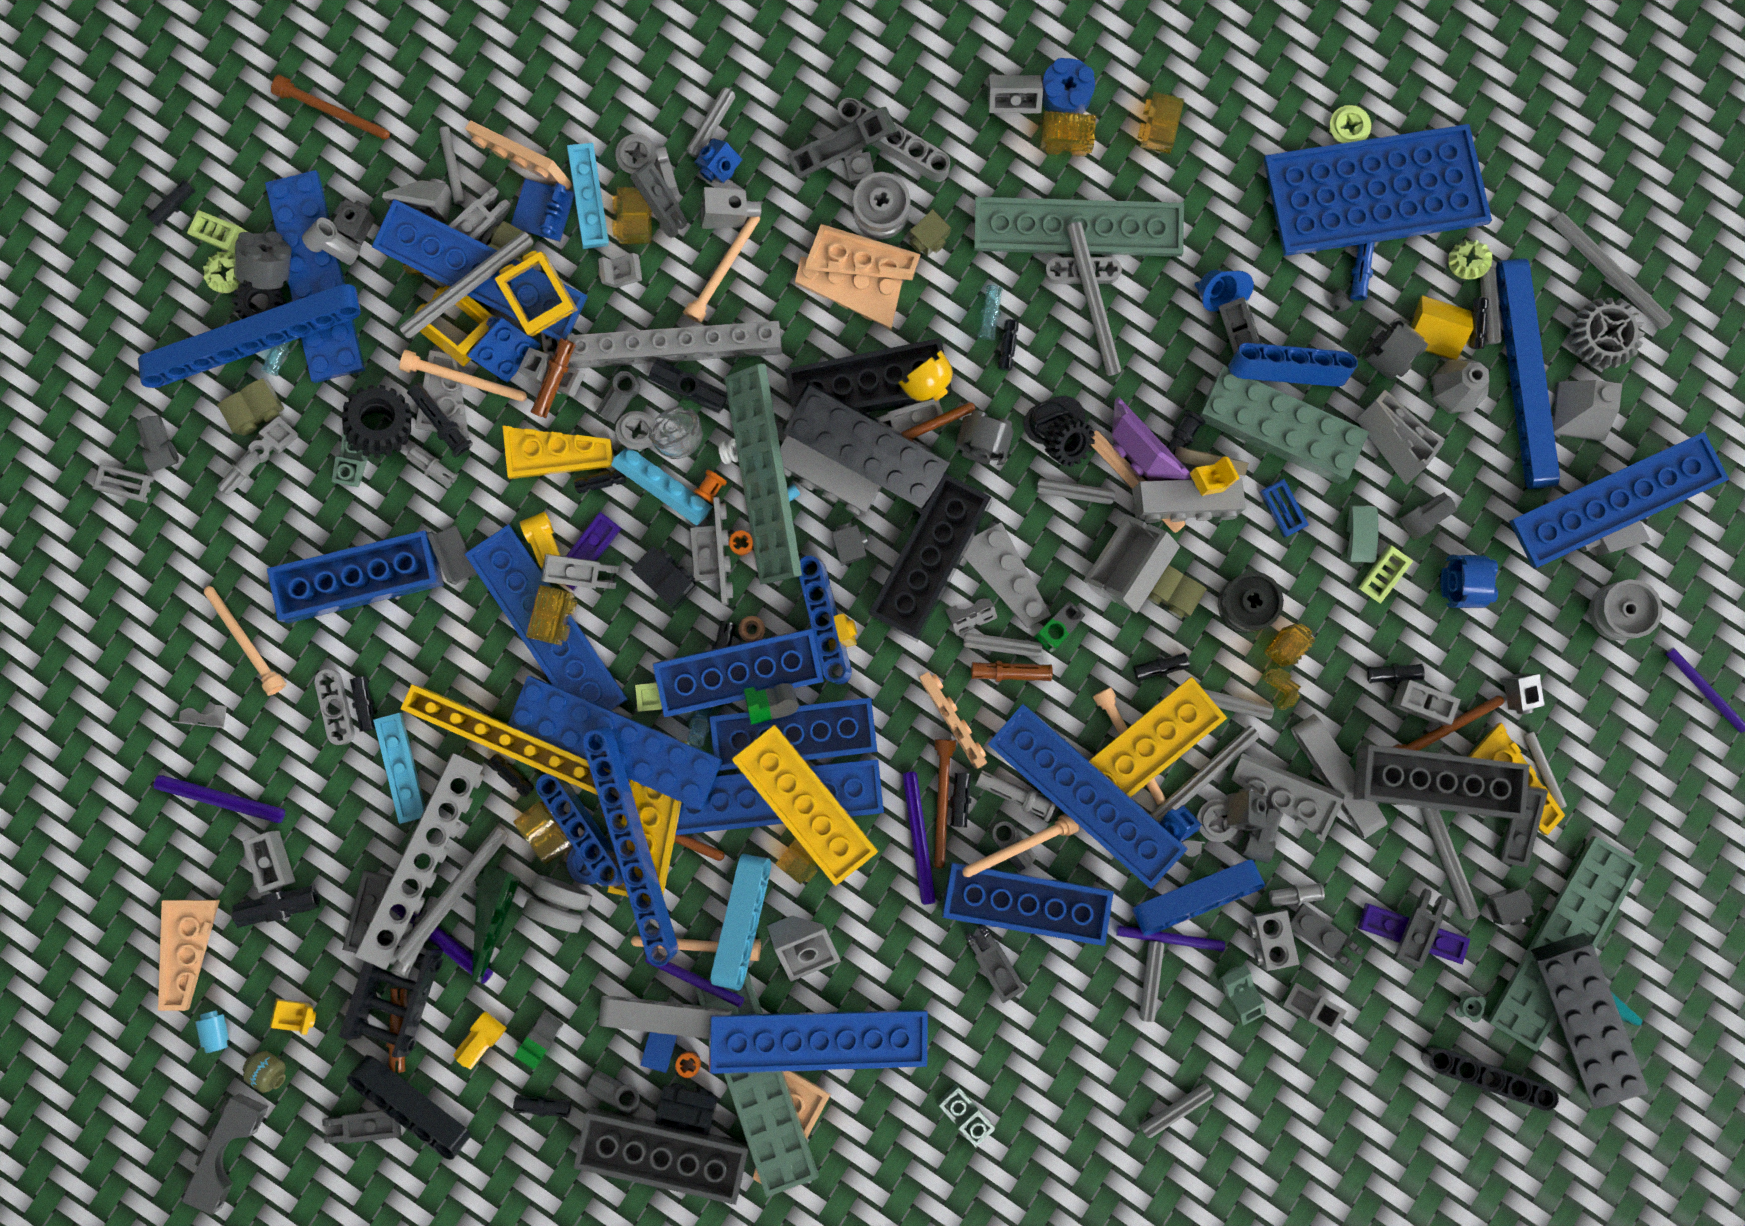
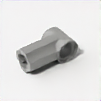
M326 218L317 219L302 235L304 244L311 251L320 252L324 250L348 265H352L360 253L361 246L338 233L333 222Z

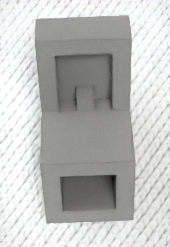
M529 347L518 372L535 383L542 385L549 367L547 363L552 357ZM569 367L568 372L563 375L557 393L574 398L585 374L580 370Z
M1295 983L1283 1007L1332 1035L1335 1034L1347 1012L1345 1009L1298 983Z

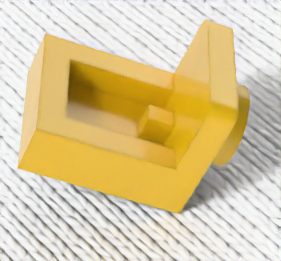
M1228 456L1222 457L1213 465L1196 467L1190 472L1201 496L1224 492L1239 479V475Z
M844 613L833 616L839 642L846 646V648L857 645L855 639L857 629L854 620L848 618ZM835 639L828 641L832 651L836 648Z
M276 999L270 1027L299 1031L301 1035H307L308 1029L314 1026L316 1012L313 1011V1007L307 1002Z

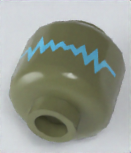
M268 1051L254 1053L243 1065V1077L245 1082L263 1093L269 1092L283 1084L286 1078V1066L282 1060Z

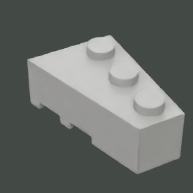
M1386 390L1373 400L1356 419L1362 429L1369 431V438L1405 485L1429 465L1444 444Z

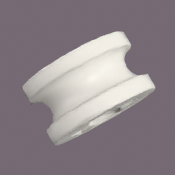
M734 438L728 442L724 440L719 443V454L724 464H730L732 461L739 462Z

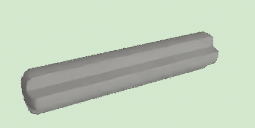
M726 87L721 90L688 145L687 153L692 157H699L701 149L708 144L735 99V93Z
M1490 267L1480 277L1481 295L1489 299V306L1486 309L1488 317L1485 343L1489 345L1501 342L1496 269Z
M1040 478L1037 483V492L1041 494L1109 505L1114 502L1115 491L1111 489Z
M966 633L964 635L963 645L968 648L1040 657L1042 653V644L1039 642L975 633Z
M1203 689L1219 708L1267 720L1273 716L1274 707L1272 705Z
M1150 941L1148 945L1139 1018L1145 1022H1154L1164 951V943L1158 941Z
M1207 1083L1202 1084L1141 1124L1142 1131L1146 1137L1152 1138L1213 1098L1214 1093Z

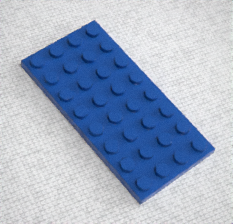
M1469 124L1265 155L1263 159L1284 256L1489 225L1492 221Z

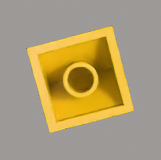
M1422 295L1420 296L1411 328L1425 339L1424 341L1428 343L1425 349L1426 352L1457 360L1473 331L1472 311Z

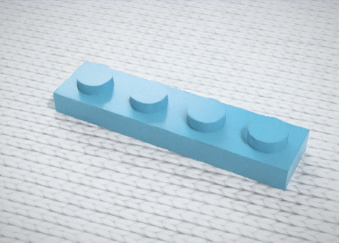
M593 143L567 145L582 247L587 249L609 246Z
M626 447L614 457L611 466L696 526L711 512L712 505L633 449L628 450Z
M396 713L374 719L398 822L403 824L420 819L425 809V803L402 713Z

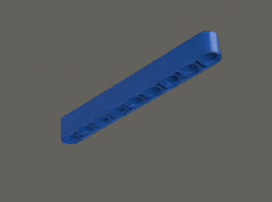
M1527 258L1501 260L1496 264L1497 288L1525 484L1528 489L1557 487L1560 482V471L1530 264Z
M338 285L142 354L138 357L141 384L148 388L161 387L353 320L361 313L357 290L353 285Z
M599 727L585 734L583 737V748L646 956L652 965L663 966L677 954L678 943L615 735L611 729ZM596 734L603 739L602 747L598 746L595 742ZM603 761H607L610 764V773L604 770ZM611 787L618 790V799L611 795ZM619 813L626 817L627 825L620 823ZM627 840L634 843V852L628 849ZM635 866L642 870V878L636 875L634 871ZM642 893L650 896L651 904L643 900ZM650 919L658 923L659 930L651 926ZM658 945L666 949L667 956L659 952Z

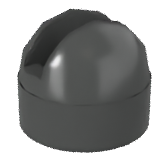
M1338 289L1330 299V306L1334 307L1337 304L1338 307L1335 311L1344 312L1354 302L1344 291Z

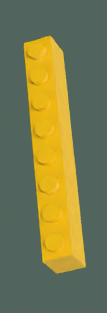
M411 684L400 708L401 710L598 795L586 759L438 693ZM604 768V770H605L606 772H608V773L611 772L610 770Z

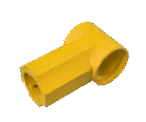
M545 511L520 521L522 532L527 542L531 543L540 568H543L545 554L561 556L553 537V527Z
M485 1011L470 1029L471 1033L457 1048L453 1056L463 1067L471 1070L487 1049L498 1041L507 1027Z

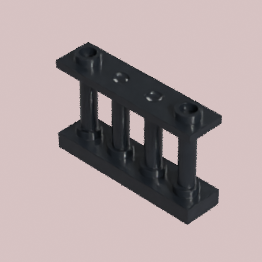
M382 930L377 935V941L382 945L389 944L393 939V933L388 930ZM427 949L425 955L419 953L414 962L422 965L417 981L402 978L386 971V969L364 961L338 1037L353 1040L361 1039L362 1035L365 1034L395 1045L392 1057L408 1056L415 1047V1035L435 975L442 966L443 959L441 957L444 950ZM383 981L413 992L408 1008L377 997L376 992L379 983ZM376 1008L403 1018L399 1034L369 1024L367 1019L370 1010Z

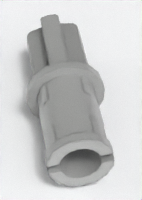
M417 446L412 447L408 451L406 458L425 471L424 475H430L447 489L452 486L451 482L454 483L458 475L441 465L438 458L433 459Z
M255 450L252 453L247 451L235 465H231L233 467L232 470L218 484V489L224 494L230 495L245 478H250L248 475L260 463V454Z
M1321 883L1306 886L1294 884L1292 888L1269 892V901L1272 906L1288 904L1301 906L1304 902L1322 901L1325 898L1324 888Z

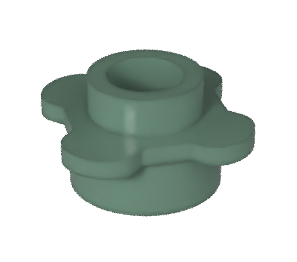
M1468 991L1461 992L1459 995L1460 1003L1455 1008V1014L1458 1017L1465 1016L1470 1018L1472 1022H1479L1484 1013L1485 999L1482 996L1474 997ZM1469 1004H1472V1009L1468 1008Z

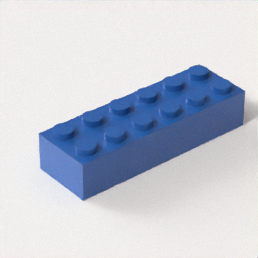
M425 530L267 568L278 621L292 623L444 586L438 559L427 536L429 532Z
M811 628L653 663L664 717L744 700V689L754 687L756 692L769 688L772 689L784 683L798 688L824 682L814 634Z
M871 698L798 706L797 711L791 715L752 725L748 712L710 717L713 752L715 756L723 759L718 771L738 769L732 758L774 724L804 760L878 752Z
M950 862L942 909L943 918L1105 946L1114 891L990 868L971 877H965L962 870L968 865Z

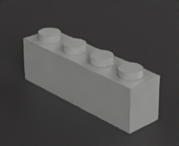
M788 435L780 447L785 477L795 476L800 479L799 484L811 491L815 487L823 492L822 497L833 503H836L837 500L846 505L845 509L856 516H859L860 513L865 516L867 515L881 490V486Z
M1239 478L1224 492L1201 496L1193 480L1141 481L1132 489L1135 518L1145 520L1146 523H1156L1161 521V519L1181 522L1187 520V518L1207 521L1212 519V517L1232 520L1237 518V515L1246 509L1242 478Z

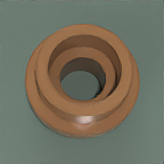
M748 616L740 622L739 634L746 642L762 639L765 634V625L760 618ZM755 625L757 632L749 634L747 632L748 626Z

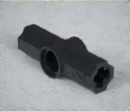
M659 359L653 364L647 378L648 381L679 395L683 400L692 401L717 414H720L728 398L727 392L698 379L692 373H686ZM686 381H691L696 386L693 391L684 392L681 389L682 384Z
M315 885L288 892L284 890L263 895L260 899L232 905V919L237 928L263 921L268 923L291 917V914L319 908L320 896Z

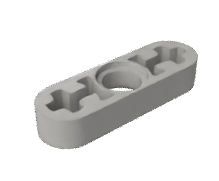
M1075 257L1053 258L1047 263L1045 277L1050 283L1082 284L1080 276L1076 273L1077 263ZM1091 257L1094 271H1096L1095 264L1098 265L1097 270H1104L1107 265H1111V269L1116 270L1112 276H1107L1105 271H1099L1096 277L1098 284H1111L1118 280L1122 267L1117 259L1112 257ZM1055 265H1058L1060 270H1068L1069 265H1072L1071 277H1068L1069 272H1061L1060 276L1057 277L1055 272H1050V270H1053Z
M321 670L315 677V687L327 738L335 745H346L353 740L355 731L341 675L335 670ZM326 675L334 678V682L330 686L332 692L338 691V695L325 697V693L330 694L329 686L323 685V681L327 679ZM336 699L341 703V711L336 715H332L328 711V704ZM344 717V721H339L340 728L347 731V734L343 735V740L340 737H335V732L339 731L338 723H331V719H341Z

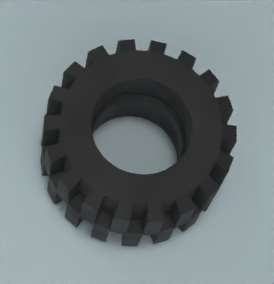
M374 384L368 385L367 390H364L362 387L357 389V395L351 393L348 397V402L344 403L342 412L343 433L346 435V441L349 445L353 443V449L356 452L363 450V455L369 457L370 453L374 454V458H380V454H385L386 457L392 456L393 450L398 453L402 448V444H407L408 436L411 434L410 406L408 403H405L403 395L396 396V390L391 388L388 391L385 385L374 388ZM382 413L390 417L393 423L383 430H371L365 427L361 421L368 414Z

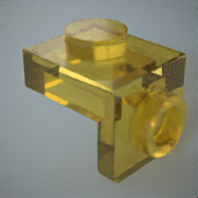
M1280 668L1277 670L1271 669L1267 671L1263 680L1284 693L1277 707L1281 710L1288 707L1292 708L1300 697V694L1297 692L1301 686L1292 681V676L1285 670Z

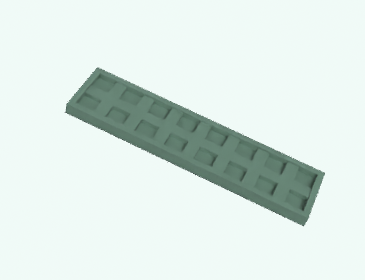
M757 364L724 378L760 585L802 576L766 364Z
M1597 836L1590 838L1487 1019V1023L1533 1051L1538 1052L1556 1020V1015L1532 956L1531 949L1585 932L1592 942L1594 949H1596L1643 864Z
M748 969L744 984L740 990L725 988L744 997V1002L740 1008L695 987L701 1006L732 1010L731 1015L763 1014ZM783 1071L724 1073L766 1197L818 1179L819 1174Z

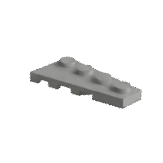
M1002 522L974 536L963 557L1003 600L1023 625L1029 628L1050 617L1051 614Z
M1244 753L1241 754L1231 780L1243 788L1254 789L1255 793L1266 796V801L1273 805L1272 808L1280 813L1284 812L1293 818L1297 825L1316 834L1315 837L1324 842L1345 794Z

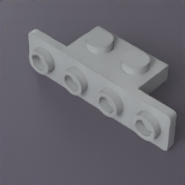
M713 497L716 526L690 528L694 581L720 579L722 604L729 605V598H733L732 582L727 583V572H731L730 556H725L724 547L729 545L728 530H723L722 521L727 519L726 503L721 504L719 497Z

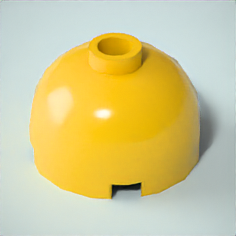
M942 351L937 353L939 359L935 361L931 357L908 374L907 378L909 381L907 383L903 379L898 382L910 398L916 401H927L933 398L936 402L948 393L946 387L952 381L953 372L950 362Z

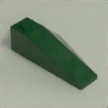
M486 866L485 871L479 873L475 884L478 889L476 892L472 980L481 983L521 880L512 873Z

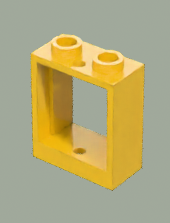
M536 250L523 256V262L515 267L513 264L502 268L499 271L500 275L494 278L527 335L532 337L578 310L547 255L541 251L537 253ZM540 263L561 298L562 303L529 321L507 282Z
M446 285L445 287L438 288L432 299L427 304L420 305L415 314L450 288V286ZM468 295L459 300L455 305L476 321L479 326L458 346L430 323L420 330L424 336L463 367L471 360L467 354L489 331L487 320L493 316Z

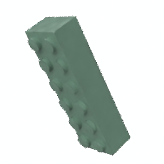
M1223 366L1217 372L1198 414L1206 421L1205 424L1339 485L1349 479L1369 434L1367 430L1259 381L1237 378L1226 366Z

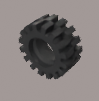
M246 281V285L240 283L238 286L241 290H235L233 293L237 298H232V303L236 305L233 309L241 319L286 303V299L282 296L284 294L280 289H257L252 287V282ZM257 294H265L269 301L268 306L261 312H254L250 306L252 298Z
M1070 414L1068 417L1063 415L1061 420H1054L1056 424L1054 427L1049 425L1048 429L1051 431L1050 433H1045L1044 437L1048 440L1043 441V445L1047 447L1045 451L1050 457L1064 466L1072 467L1074 463L1077 465L1081 463L1080 458L1085 460L1088 457L1086 455L1087 451L1091 453L1093 448L1090 447V444L1095 443V439L1091 437L1095 436V433L1092 431L1093 428L1080 418ZM1074 433L1072 442L1064 448L1067 438Z

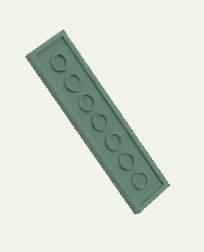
M975 197L974 251L1074 254L1067 226L1074 222H1081L1090 254L1182 257L1184 203Z

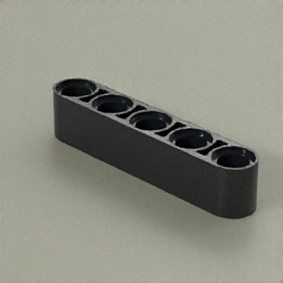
M1429 1045L1422 1052L1421 1059L1423 1064L1439 1074L1540 1110L1550 1111L1558 1104L1559 1097L1556 1090L1539 1081L1437 1045ZM1437 1053H1441L1442 1061L1435 1066L1433 1058ZM1467 1062L1468 1070L1460 1075V1065ZM1492 1071L1494 1075L1493 1080L1486 1084L1485 1077ZM1515 1081H1519V1089L1512 1093V1084ZM1544 1090L1545 1098L1538 1102V1094Z
M365 1055L348 1074L346 1079L353 1089L445 1159L453 1160L470 1139V1132L465 1126L375 1057Z

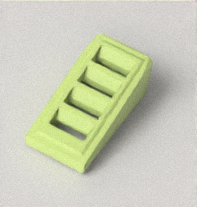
M198 210L187 234L235 254V243L239 233L247 231L235 224ZM206 220H208V224L202 234L201 231L205 225Z
M1388 544L1358 588L1381 604L1412 564L1413 560ZM1391 556L1401 562L1398 567L1388 560ZM1384 564L1394 570L1392 576L1382 569ZM1379 573L1388 579V582L1384 584L1375 576ZM1371 581L1382 588L1380 593L1368 586Z

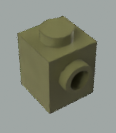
M932 209L910 230V244L918 253L923 252L927 257L932 252L936 254L945 246V240L950 236L951 227Z

